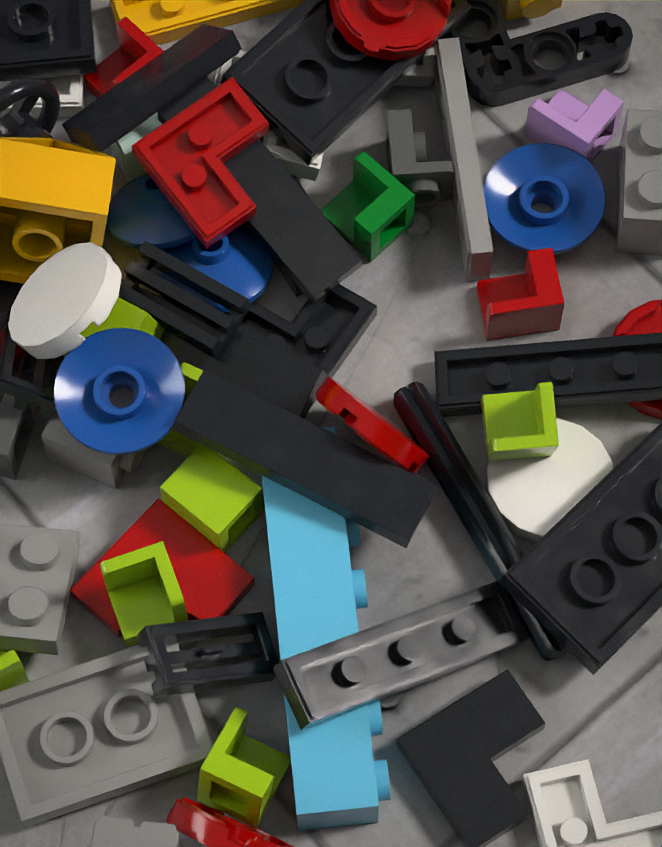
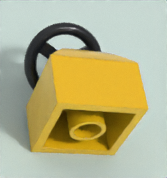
M42 78L22 79L0 90V113L13 104L9 113L0 118V280L25 284L35 270L55 253L73 244L92 242L102 248L116 158L78 144L54 139L50 135L59 116L60 96L55 86ZM40 97L42 108L36 120L30 112Z

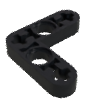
M465 0L472 6L465 19H481L488 25L490 30L480 38H469L462 35L456 26L445 37L446 39L459 37L468 93L481 105L496 107L610 74L621 69L628 61L633 34L630 25L625 19L617 14L604 12L510 39L494 0ZM603 36L607 43L615 42L614 49L606 50L602 43L594 44L595 37ZM541 50H556L562 54L566 63L556 70H546L534 62L533 56ZM583 52L582 60L577 59V53ZM490 53V64L494 73L497 76L504 75L502 83L494 84L491 77H484L485 60L483 56Z

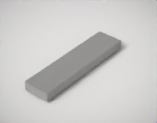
M459 37L438 39L434 52V82L446 158L453 162L454 167L452 197L465 278H468V282L490 279L493 246Z

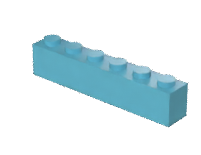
M335 426L323 428L336 435ZM261 475L281 661L359 632L356 609L368 608L364 569L351 570L349 547L360 546L359 524ZM284 694L298 831L377 823L379 801L391 800L386 759L374 761L371 736L383 735L380 700L301 730Z

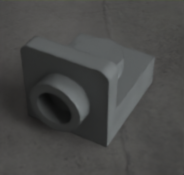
M411 109L387 110L385 141L388 172L415 195L414 207H428L437 204L439 201L450 200L452 198L454 181L453 162L449 160L427 162L425 133L413 132Z

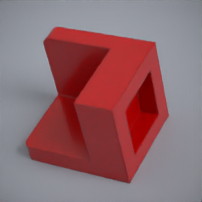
M126 16L116 23L119 48L96 66L97 73L84 75L86 89L97 99L164 52Z
M552 247L527 251L524 274L478 281L476 293L486 341L560 330L565 302Z

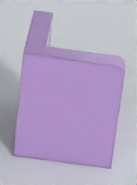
M606 89L602 90L590 106H587L564 90H559L548 103L536 98L528 107L525 136L536 143H550L572 149L592 164L617 134L624 101Z

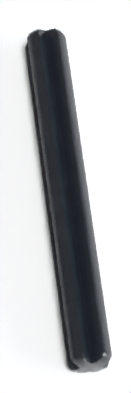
M418 381L412 382L394 393L393 406L415 443L430 456L426 461L494 578L498 581L524 555V552L424 384ZM508 592L541 658L545 661H551L566 654L568 650Z

